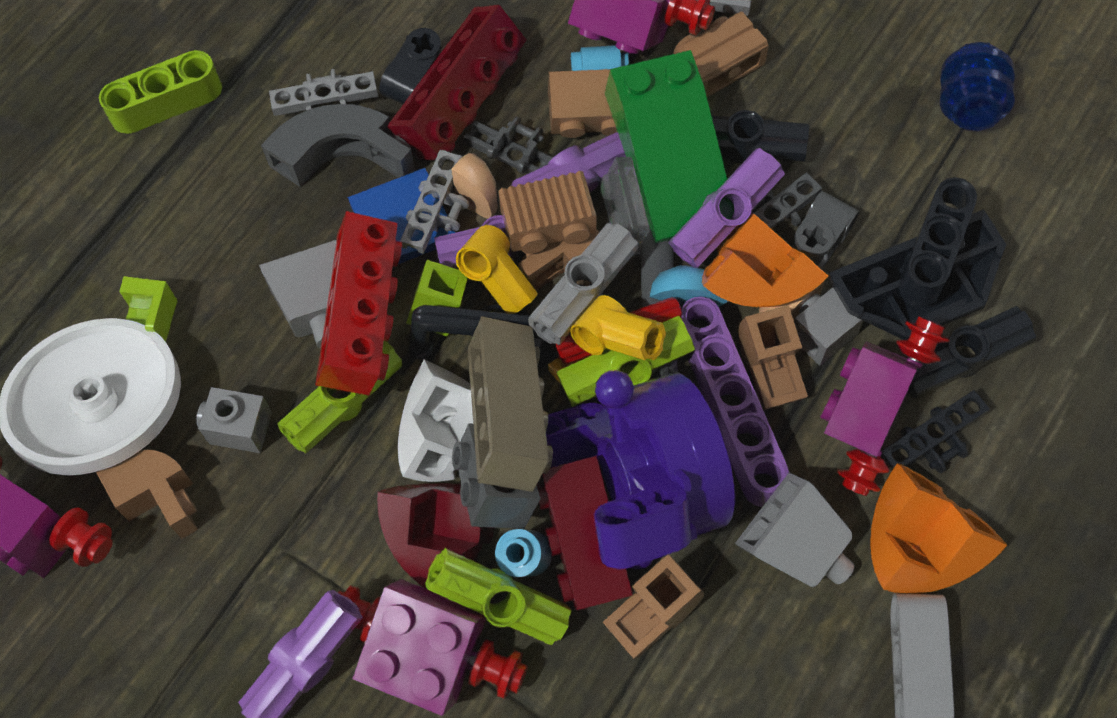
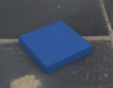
M426 168L348 197L353 213L398 223L396 240L400 241L408 224L406 219L407 212L414 210L421 194L419 185L421 181H426L429 176ZM431 194L424 198V203L427 205H435L439 201V199L433 198ZM442 205L439 214L448 217ZM439 227L437 232L433 231L424 254L436 250L434 237L452 234L455 231H446ZM415 229L411 240H421L424 232ZM402 248L398 264L423 254L419 253L415 248Z

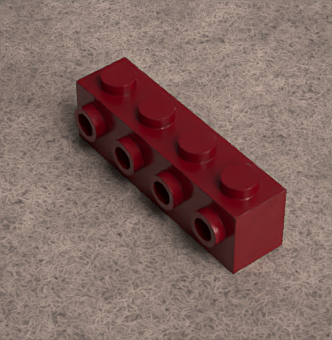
M500 5L474 7L388 124L387 127L395 135L401 137L409 144L412 154L417 160H436L440 150L451 153L455 148V141L462 131L475 120L476 112L481 104L496 90L497 82L505 70L516 62L518 52L527 39Z

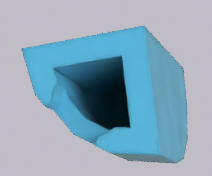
M679 265L661 272L653 281L650 292L651 298L661 301L675 297L681 307L687 300L700 296L711 299L718 307L728 302L713 294L702 285V276L705 269L686 265Z

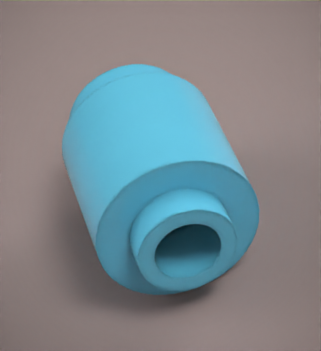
M615 45L581 47V52H571V71L613 69L629 65L628 53H620V49Z
M510 530L500 537L495 548V558L498 566L504 573L513 577L537 576L548 568L552 560L547 537L536 530ZM521 547L524 548V557L522 560L520 558Z

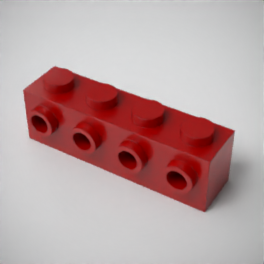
M346 211L337 233L315 385L369 396L376 381H384L388 369L389 354L382 353L383 342L389 341L394 320L393 315L387 314L388 303L392 304L395 299L398 286V278L391 277L392 267H397L402 251V242L396 240L398 223Z

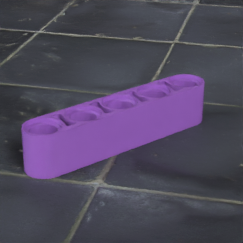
M702 296L693 297L682 306L683 313L681 319L695 348L694 352L686 356L701 393L719 426L729 460L743 494L755 506L763 507L789 473L788 467L719 307L709 298ZM699 319L705 321L709 326L697 328L689 322ZM714 356L722 359L725 364L717 367L711 366L705 359ZM724 395H734L742 403L737 406H730L724 403L721 397ZM741 434L753 435L759 444L756 446H746L738 440L737 436ZM757 474L770 475L775 480L776 486L770 488L762 487L756 482L754 476Z

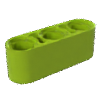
M194 50L110 82L100 91L99 102L114 129L120 133L130 134L212 102L221 94L222 84L211 57L203 51Z

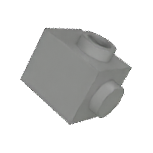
M833 287L823 296H820L818 293L811 296L801 306L800 314L794 320L802 349L819 366L858 335L863 320L848 314Z
M211 387L207 402L203 401L199 406L197 426L211 445L261 453L272 411L263 396Z

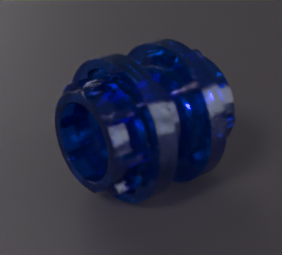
M984 42L965 44L952 53L944 61L940 73V108L943 114L957 126L972 131L989 129L1001 119H1004L1011 112L1015 103V88L1013 85L1015 66L1010 56L996 46Z

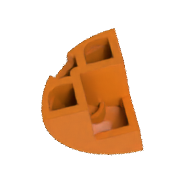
M751 213L744 223L737 225L718 245L717 252L719 255L705 268L702 276V285L713 294L735 304L750 307H771L789 303L805 296L817 288L829 276L804 253L792 248L758 216Z
M897 463L891 471L875 507L870 537L874 571L884 590L901 594H921L950 587L982 570L1007 546L1005 541L971 509L966 510L959 507L954 501L947 498L943 493L942 487L900 463Z

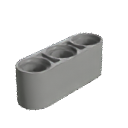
M895 593L892 597L890 611L895 718H954L946 599L944 595Z

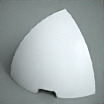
M423 360L414 378L402 413L398 436L400 471L403 477L425 482L453 480L456 478L455 473L458 471L454 469L452 464L453 447L456 442L461 441L468 423H473L470 383L426 360Z

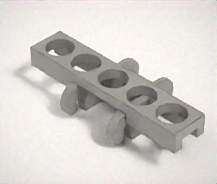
M331 69L330 76L313 79L310 73L306 74L307 81H304L303 85L269 91L274 116L313 109V105L340 100V104H347V102L378 97L373 71L341 77V75L335 74L334 69ZM370 84V86L366 89H358L356 87ZM321 87H327L331 90L325 97L316 95V91ZM345 88H350L348 92H344ZM304 96L305 100L300 101L297 100L296 97ZM290 99L286 104L276 103V101Z
M443 150L439 151L427 180L421 181L419 185L421 194L414 210L407 212L406 219L408 224L400 240L402 248H415L419 253L424 254L433 231L437 232L439 227L444 228L446 231L459 230L460 224L456 221L460 210L467 209L470 203L463 195L451 193V188L454 184L451 169L442 170L446 159L452 160L455 165L462 156ZM439 176L447 180L445 186L436 183ZM431 194L433 198H437L439 201L435 205H427L424 203V198ZM443 203L452 206L448 217L439 214ZM415 229L424 232L422 239L419 241L411 240Z

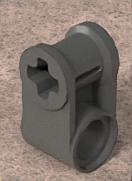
M821 191L798 227L792 248L804 253L820 269H823L838 245L849 234L860 211Z

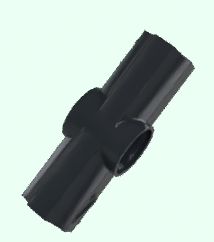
M740 110L731 117L711 115L721 154H727L734 162L742 164L757 148H761L766 153L771 154L775 159L805 161L809 124L763 120L759 114L750 110ZM739 136H748L750 138L744 139L740 138Z
M1015 306L974 326L966 325L957 328L948 338L950 339L949 342L938 343L935 352L941 358V361L930 364L921 362L923 365L921 368L917 367L907 392L911 393L914 398H917L959 377H971L982 366L1033 343L1036 340L1032 321L1025 311ZM967 346L975 352L976 357L965 358L957 352L956 347Z

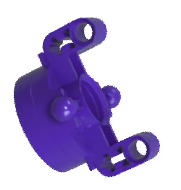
M609 370L602 374L596 382L595 393L601 404L585 403L548 414L546 440L547 445L551 446L553 450L551 467L597 456L600 472L612 500L598 507L594 513L600 558L607 567L614 569L630 568L634 571L643 570L654 559L677 552L687 547L692 540L697 539L698 535L724 527L731 521L735 505V491L728 452L709 405L698 388L686 376L680 373H672L633 385L631 378L626 373L619 370Z

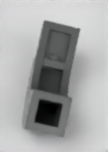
M334 104L302 112L278 127L261 145L269 167L300 188L320 166L329 160L341 156L367 158L398 178L415 172L412 149L404 139L393 135L392 131L387 127L390 123L389 117L371 108L358 105Z

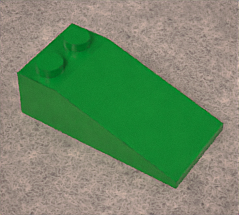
M691 50L610 69L604 92L655 243L671 240L703 206L706 197L712 192L717 191L727 180L705 88ZM723 197L719 204L720 213L726 219H731L734 214L733 203L727 197Z

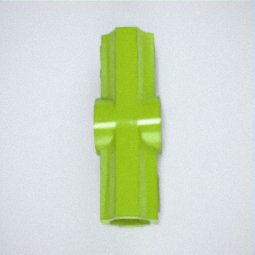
M676 316L663 322L666 331L663 351L654 361L650 359L642 360L606 349L601 355H591L556 371L571 406L574 407L596 397V382L602 374L609 370H619L626 373L631 378L633 385L648 381L652 370L694 352L695 348L681 317Z
M386 341L383 342L382 353L389 354L387 373L384 381H376L370 395L402 367V359ZM319 386L278 423L279 430L298 451H303L306 454L340 422L356 417L361 411L362 402L369 396L351 392L347 397L338 399L332 397V394L340 390Z
M446 548L436 555L429 568L428 578L425 583L428 590L483 614L487 621L494 626L512 627L551 646L555 641L561 640L569 626L568 621L571 609L567 604L513 580L512 576L504 573L501 569L487 568ZM508 591L504 600L499 603H490L491 598L496 593Z

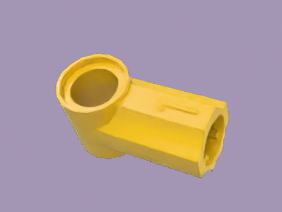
M492 225L481 226L457 252L456 265L465 277L474 281H481L505 313L515 314L531 303L538 293L508 255L510 242L506 234L501 229Z
M605 295L598 296L570 329L571 336L576 344L592 355H601L606 349H610L642 360L650 359L653 361L663 351V342L666 336L662 322L627 313L618 301Z

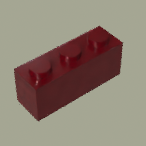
M597 456L551 467L547 474L541 475V481L537 483L540 496L538 505L540 510L548 508L553 527L546 528L545 531L552 556L561 555L565 573L558 574L557 578L563 601H572L574 609L581 610L633 596L626 568L614 569L607 567L600 558L594 513L598 507L608 502Z

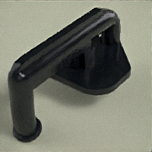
M432 305L419 306L414 309L412 314L409 353L416 359H425L433 353L434 343L429 338L430 331L470 335L473 337L481 316L530 326L528 323L530 315L524 309L515 314H507L499 305L485 306L480 310ZM533 329L535 346H538L540 349V358L537 366L539 370L558 355L555 343L549 344L540 338Z

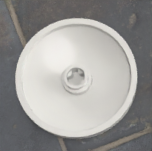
M105 318L85 321L64 328L33 347L22 357L9 374L0 394L1 432L15 453L24 462L40 471L58 475H81L110 468L141 451L161 432L169 421L177 405L181 388V376L177 361L164 339L156 332L146 331L145 325L126 319Z

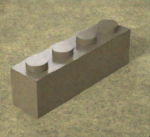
M482 316L468 346L478 483L533 492L541 475L549 472L553 458L552 447L547 445L546 440L548 413L543 411L541 400L544 391V380L539 378L537 368L540 349L538 346H535L533 328L531 326Z

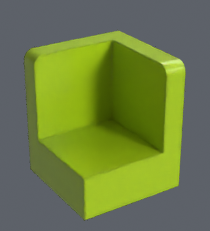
M124 276L119 292L129 305L126 320L145 325L146 331L158 333L166 342L177 299L167 282Z

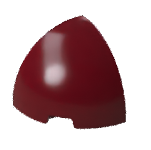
M410 484L391 487L377 492L378 516L389 549L404 571L424 588H426L425 583L433 560L445 548L477 562L478 552L481 551L482 544H489L492 540L494 527H471L468 509L461 503L460 491L462 484Z

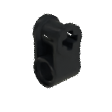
M418 28L410 32L394 60L387 66L382 75L379 86L382 96L404 104L441 53L440 37L435 31L428 28Z

